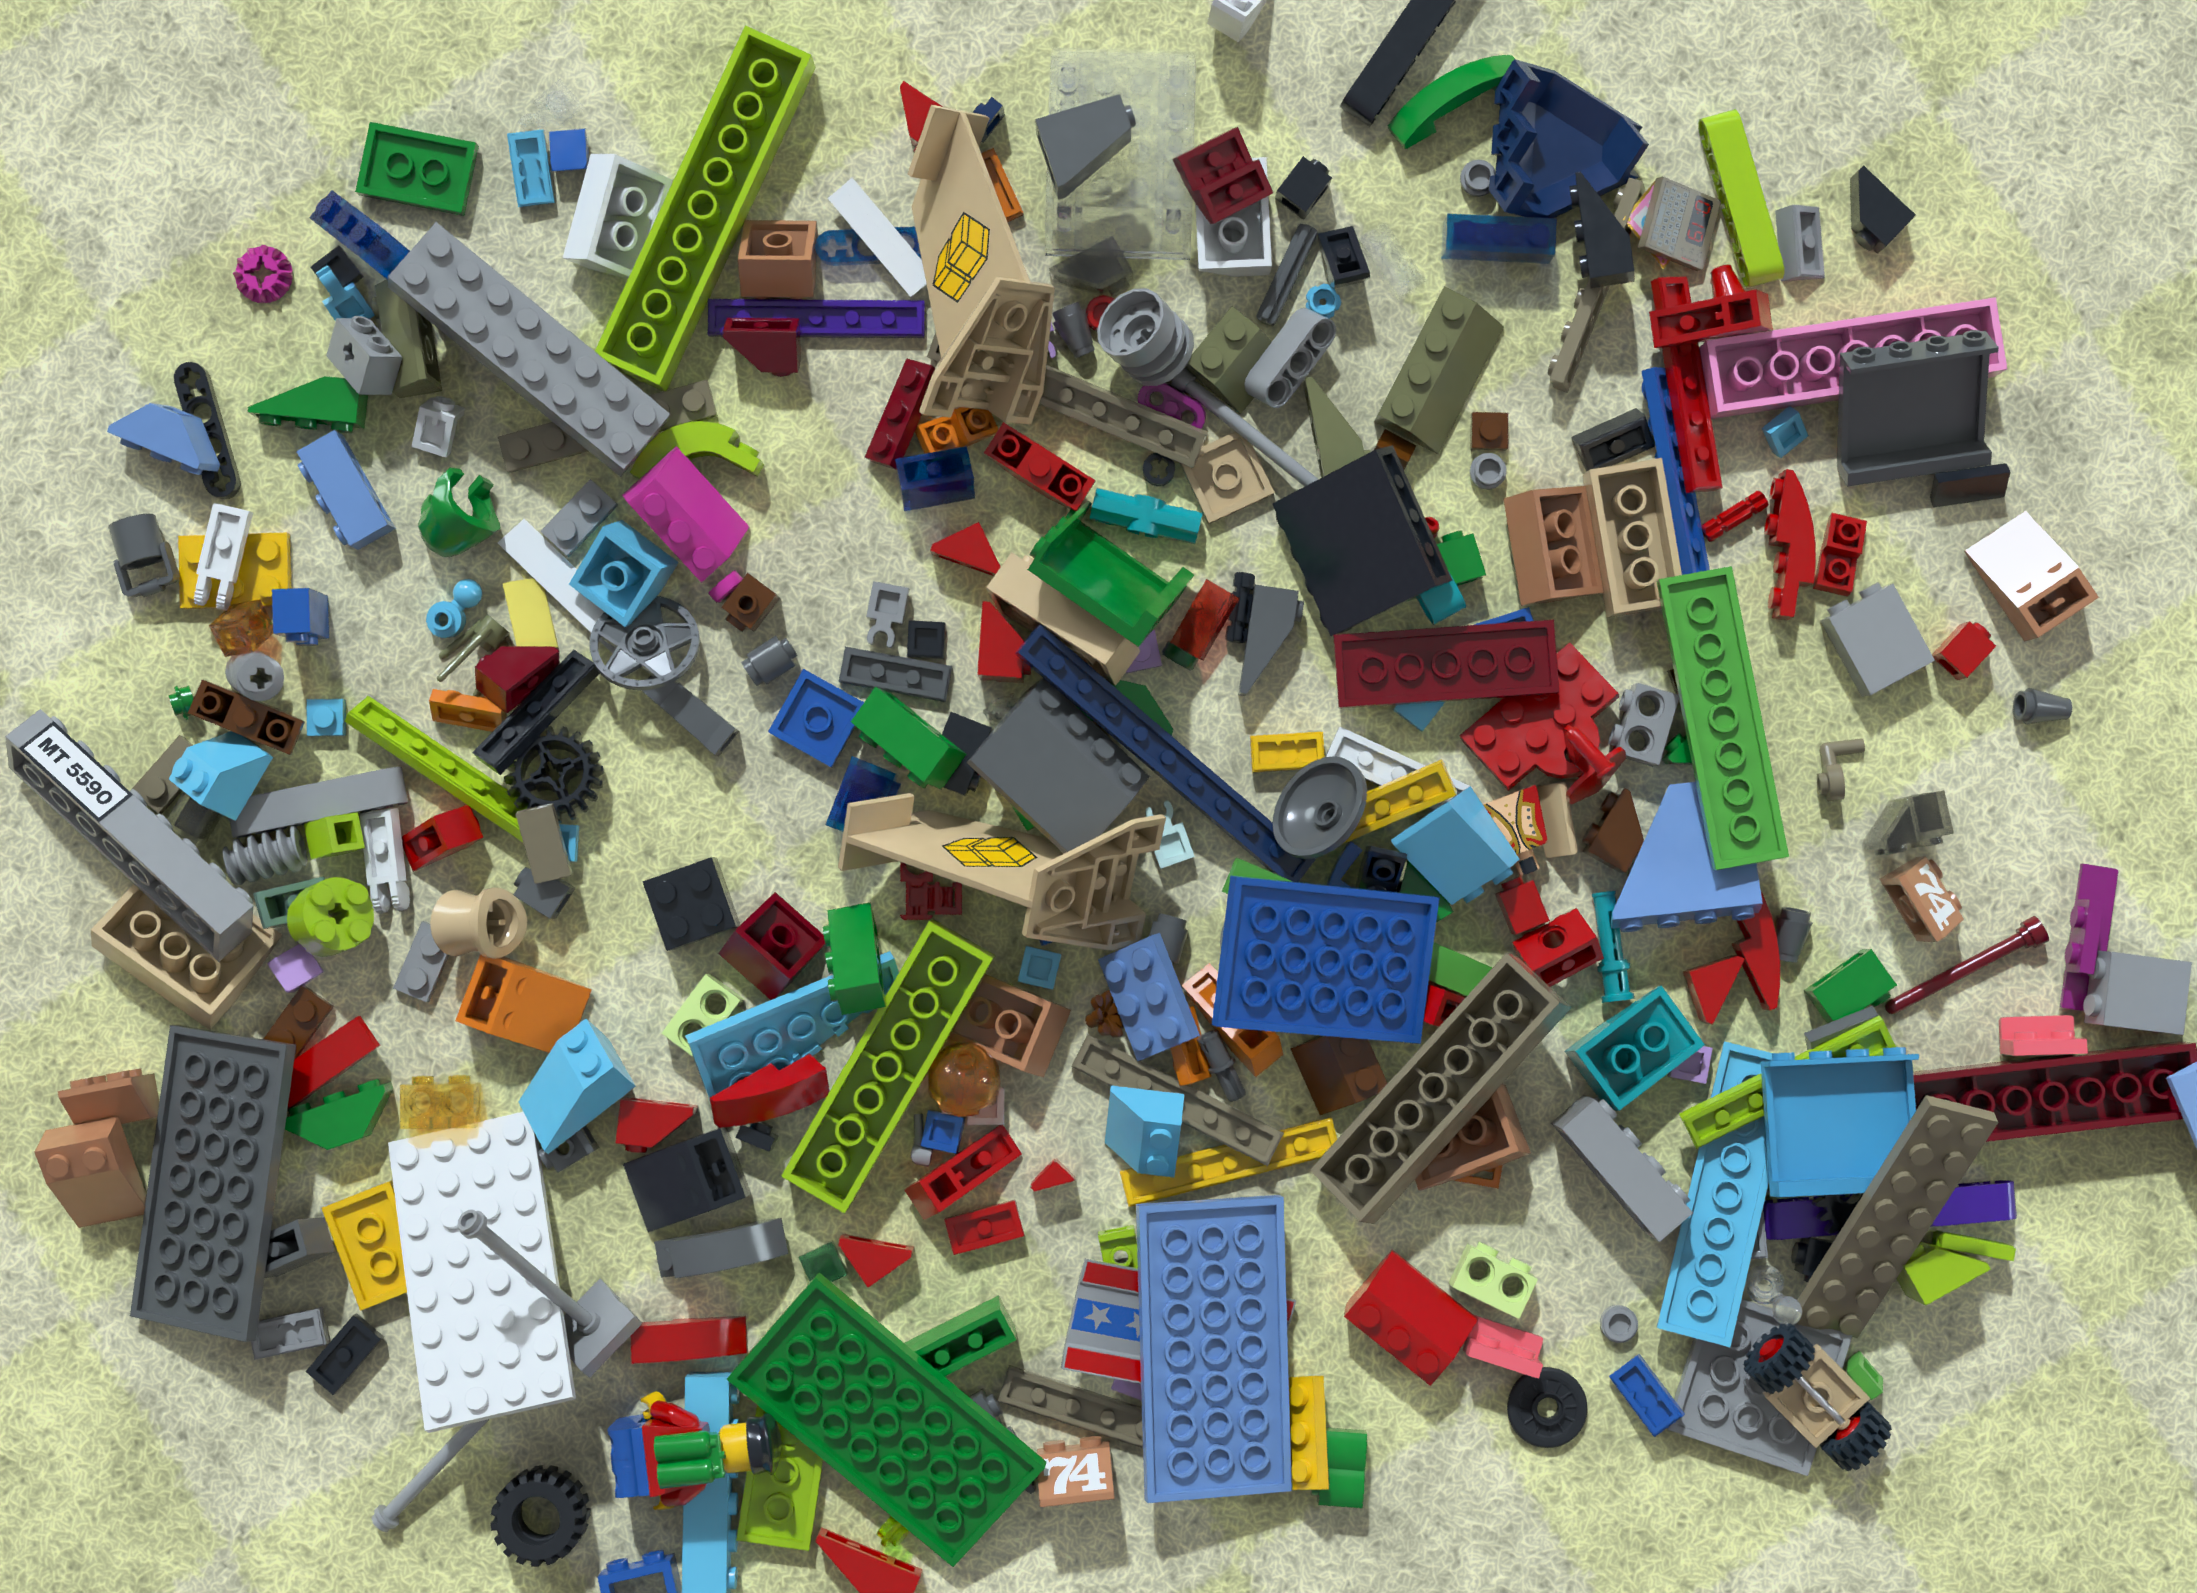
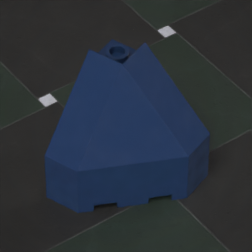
M1516 59L1512 61L1495 89L1494 104L1500 105L1499 124L1493 125L1491 155L1497 156L1496 175L1490 176L1489 184L1490 193L1504 212L1547 222L1574 209L1571 204L1569 186L1576 185L1575 172H1581L1599 196L1627 184L1629 178H1640L1633 168L1649 146L1639 133L1642 129L1641 125L1555 70Z

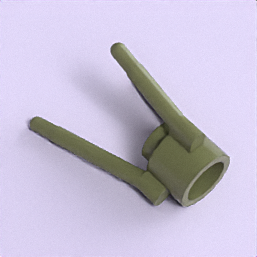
M488 614L482 621L478 619L467 632L439 653V658L444 659L468 640L473 639L437 676V680L439 682L444 681L479 645L487 652L492 647L495 648V652L501 646H509L510 644L504 639L510 632ZM475 689L473 696L480 697L482 693Z

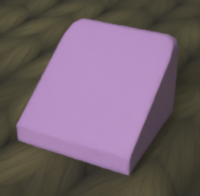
M301 944L294 946L267 963L287 993L297 991L302 985L307 984L324 972L315 957L306 952V949Z

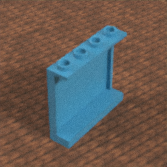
M1906 1047L1883 1048V1056H1869V1049L1846 1050V1057L1832 1058V1051L1809 1052V1059L1795 1060V1052L1772 1053V1061H1761L1770 1196L1797 1197L1865 1193L1916 1112L1912 1060H1919V1054H1906Z

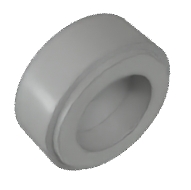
M1612 1305L1602 1313L1600 1328L1609 1340L1616 1343H1624L1635 1336L1638 1329V1320L1633 1311L1626 1306Z

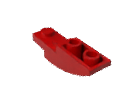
M1786 469L1778 475V478H1773L1770 499L1775 500L1773 514L1769 513L1767 515L1764 527V534L1769 535L1768 545L1782 547V552L1778 551L1776 553L1773 565L1774 573H1779L1777 587L1771 588L1768 599V608L1773 609L1772 618L1779 620L1794 618L1799 586L1807 587L1814 584L1816 567V543L1809 504L1794 470Z

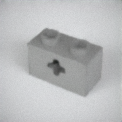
M363 316L336 318L326 355L359 395H392L402 360L400 353L370 319Z

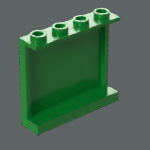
M1087 501L1076 512L1071 509L1066 517L1063 516L1055 527H1051L1045 537L1042 536L1029 554L1034 560L1027 570L1139 647L1175 605L1194 577V574L1182 567L1170 582L1160 577L1081 522L1092 505L1091 502Z

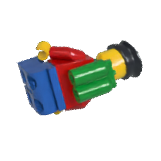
M654 1391L640 1399L641 1402L646 1403L649 1407L642 1415L619 1417L607 1428L611 1440L612 1472L615 1475L616 1482L615 1498L660 1496L659 1504L653 1506V1510L672 1509L674 1506L686 1505L705 1489L707 1483H712L715 1478L725 1477L726 1473L752 1471L754 1475L763 1472L773 1475L777 1470L782 1449L781 1433L778 1424L770 1414H764L761 1417L749 1416L745 1423L724 1425L720 1428L719 1433L710 1432L708 1422H701L697 1415L675 1404L666 1402L664 1396L658 1391Z

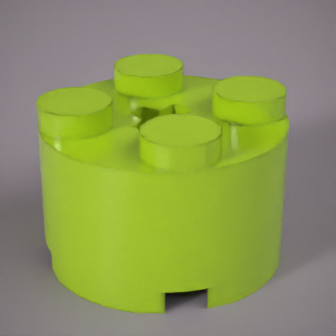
M341 877L328 878L305 888L292 901L287 912V925L291 937L295 942L298 941L306 949V952L319 957L333 956L356 947L369 938L374 922V909L366 887Z

